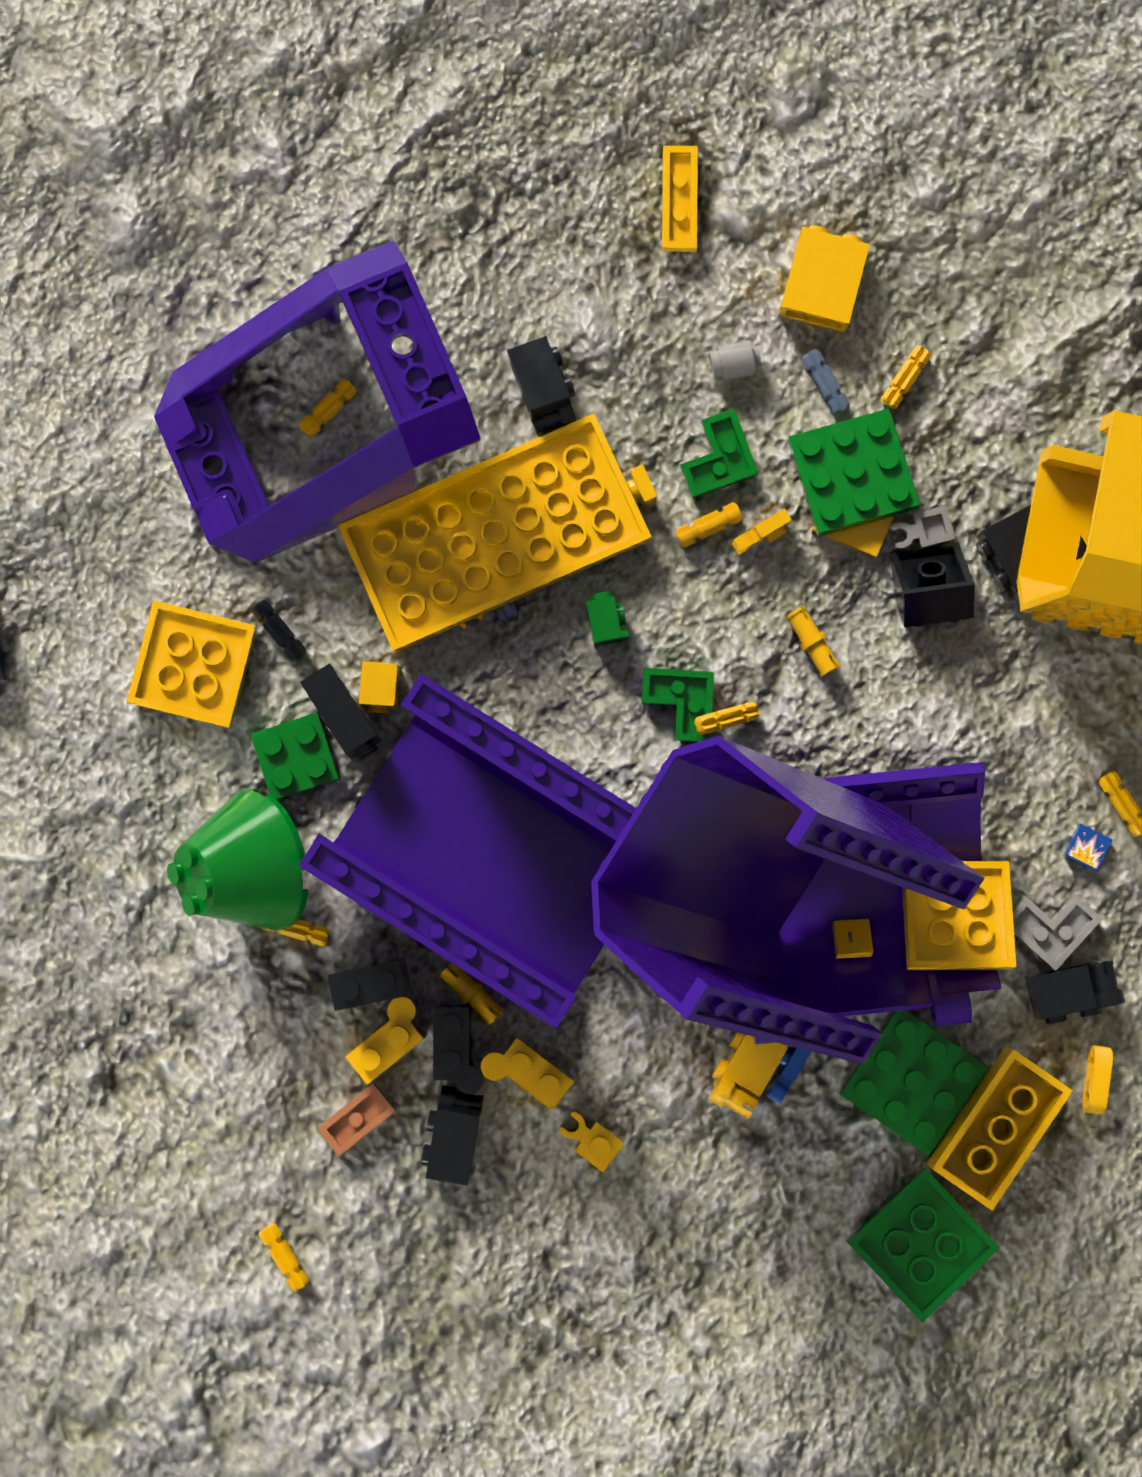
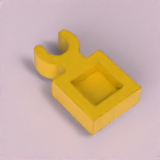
M784 508L754 526L753 529L735 538L731 544L738 555L766 539L771 544L788 533L786 527L789 526L792 519Z
M572 1111L570 1115L578 1121V1128L574 1131H569L561 1125L559 1128L560 1133L565 1138L578 1139L580 1143L575 1148V1151L600 1171L604 1172L625 1143L597 1121L591 1128H588L585 1125L584 1117L579 1112Z

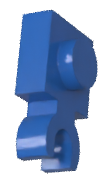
M788 1047L778 1065L781 1067L778 1075L766 1094L768 1098L781 1104L791 1083L795 1081L811 1051Z

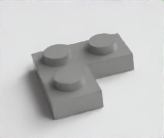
M1077 894L1073 895L1052 919L1028 897H1023L1012 909L1014 936L1052 971H1056L1103 919Z

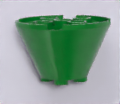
M255 788L242 790L234 794L177 848L173 863H169L167 866V876L170 882L176 885L182 899L183 910L188 916L199 915L270 930H281L294 925L299 920L308 898V889H303L302 871L304 869L299 867L300 862L305 856L299 833L284 807L272 795L263 796Z

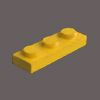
M663 146L662 252L697 251L698 146Z

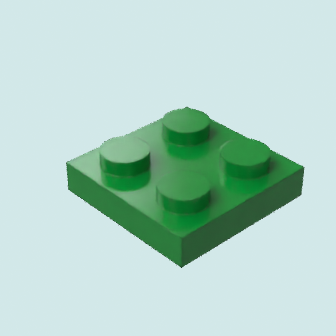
M318 712L250 734L269 794L276 800L340 780Z

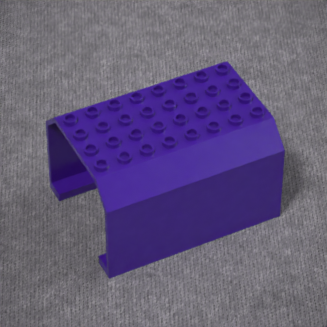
M420 674L401 704L403 708L414 714L405 732L335 841L332 842L323 835L318 834L300 862L299 867L557 1029L577 997L574 994L604 946L594 936L591 881L637 808L425 675Z
M716 736L674 749L668 759L662 764L650 788L641 798L640 804L627 825L622 829L609 854L602 861L599 870L591 881L594 936L686 1020L864 1064L883 1033L873 1025L809 1008L778 982L775 937L825 859L963 910L985 878L889 806L728 739Z

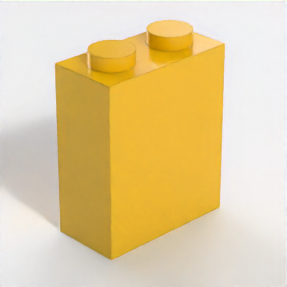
M811 225L809 228L802 226L778 315L845 333L850 323L870 244L864 243L862 238L855 235L844 234L841 237L829 234V230L821 226Z

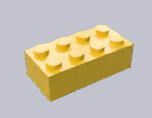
M1004 1047L925 1165L993 1211L1073 1090L1014 1049Z

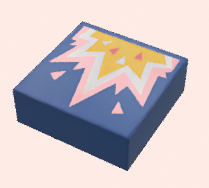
M1078 824L1063 856L1093 871H1098L1113 839L1083 824Z

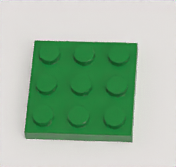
M889 408L788 436V444L817 537L919 509L918 496Z
M907 1010L894 1011L881 1030L883 1035L864 1064H858L839 1094L929 1156L989 1067Z
M924 1167L846 1240L921 1322L925 1321L1000 1248Z

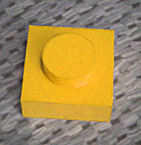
M642 464L631 469L629 474L630 481L626 483L634 500L640 499L643 508L655 503L657 494L644 465Z

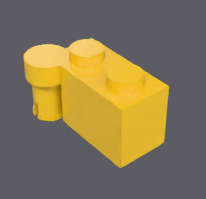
M404 996L393 999L387 1008V1015L390 1021L345 1056L367 1085L426 1038L416 1023L412 1021L417 1011L414 1001Z
M736 1032L729 1046L734 1048L728 1060L721 1058L712 1074L716 1081L708 1100L719 1107L724 1105L748 1120L753 1112L743 1106V1104L750 1108H756L759 1101L757 1098L763 1093L788 1046L780 1043L755 1045L753 1036Z
M519 1036L515 1038L504 1054L496 1051L490 1052L484 1056L481 1062L482 1074L487 1079L498 1081L508 1076L552 1111L574 1083V1078Z

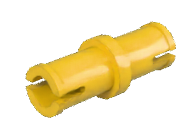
M806 606L798 608L786 616L787 621L790 622L802 642L800 648L803 652H808L820 672L821 678L841 667V664L838 663L825 641L827 639L824 631L820 632Z
M450 963L449 968H445L439 975L461 997L460 1002L465 1006L469 1004L489 1026L504 1013L505 1009L483 989L484 985L480 981L476 983L464 970L455 964Z

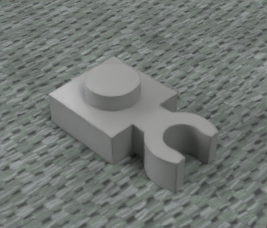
M946 505L912 514V525L905 522H897L889 528L890 533L902 531L905 534V541L894 545V550L898 551L906 549L912 541L916 540L921 550L952 542L956 539Z

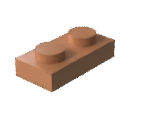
M373 1083L317 1129L336 1154L340 1156L393 1114L396 1109L378 1086Z

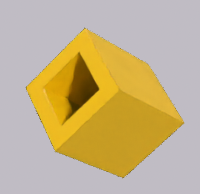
M362 661L359 704L362 707H367V713L388 715V709H397L400 675L398 664Z

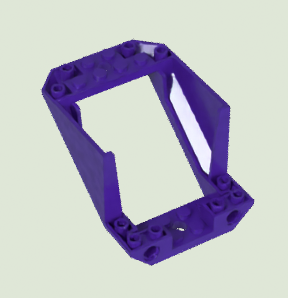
M394 240L324 269L177 368L171 374L154 415L208 544L254 563L335 530L341 523L415 492L414 468L481 441L466 394L409 265ZM343 303L397 427L269 506L218 388L232 381L233 370L289 332L328 316H332L335 324L340 323L339 304ZM398 337H407L413 342V349L407 354H398L392 348L394 340ZM210 458H219L223 461V469L217 475H209L204 471V464Z

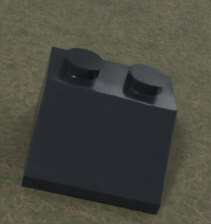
M959 543L933 546L921 550L918 548L890 552L896 604L904 628L920 627L942 622H957L974 618L975 584Z

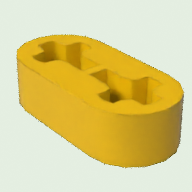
M1092 1045L1089 1050L1082 1099L1084 1113L1104 1115L1106 1111L1113 1064V1052L1110 1047Z

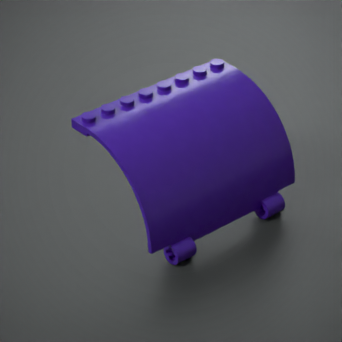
M983 762L822 778L889 806L961 861H982L981 798L984 795L985 783ZM828 859L824 860L775 937L778 982L807 1007L841 1017L930 1008L932 1022L935 1027L966 1024L972 1022V1007L968 992L1001 989L998 970H907L902 887ZM869 919L873 945L872 957L836 959L832 929L833 922L838 920ZM754 1037L755 1045L776 1043L773 1041Z

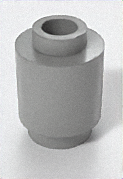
M750 340L717 346V350L709 351L713 379L722 378L723 381L752 376L756 375V367H761L758 346L752 347Z

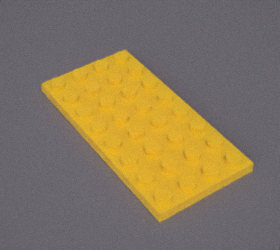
M595 413L338 525L394 654L652 541V536Z

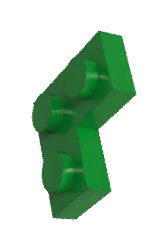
M734 408L701 420V426L712 453L680 464V469L692 499L758 475Z
M643 668L641 704L676 706L674 741L700 742L711 738V733L705 735L698 734L694 721L696 717L712 713L714 672Z

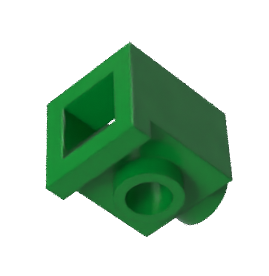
M612 591L593 594V600L586 601V608L594 647L627 641L629 639L628 629H620L621 625H626L623 605H616Z

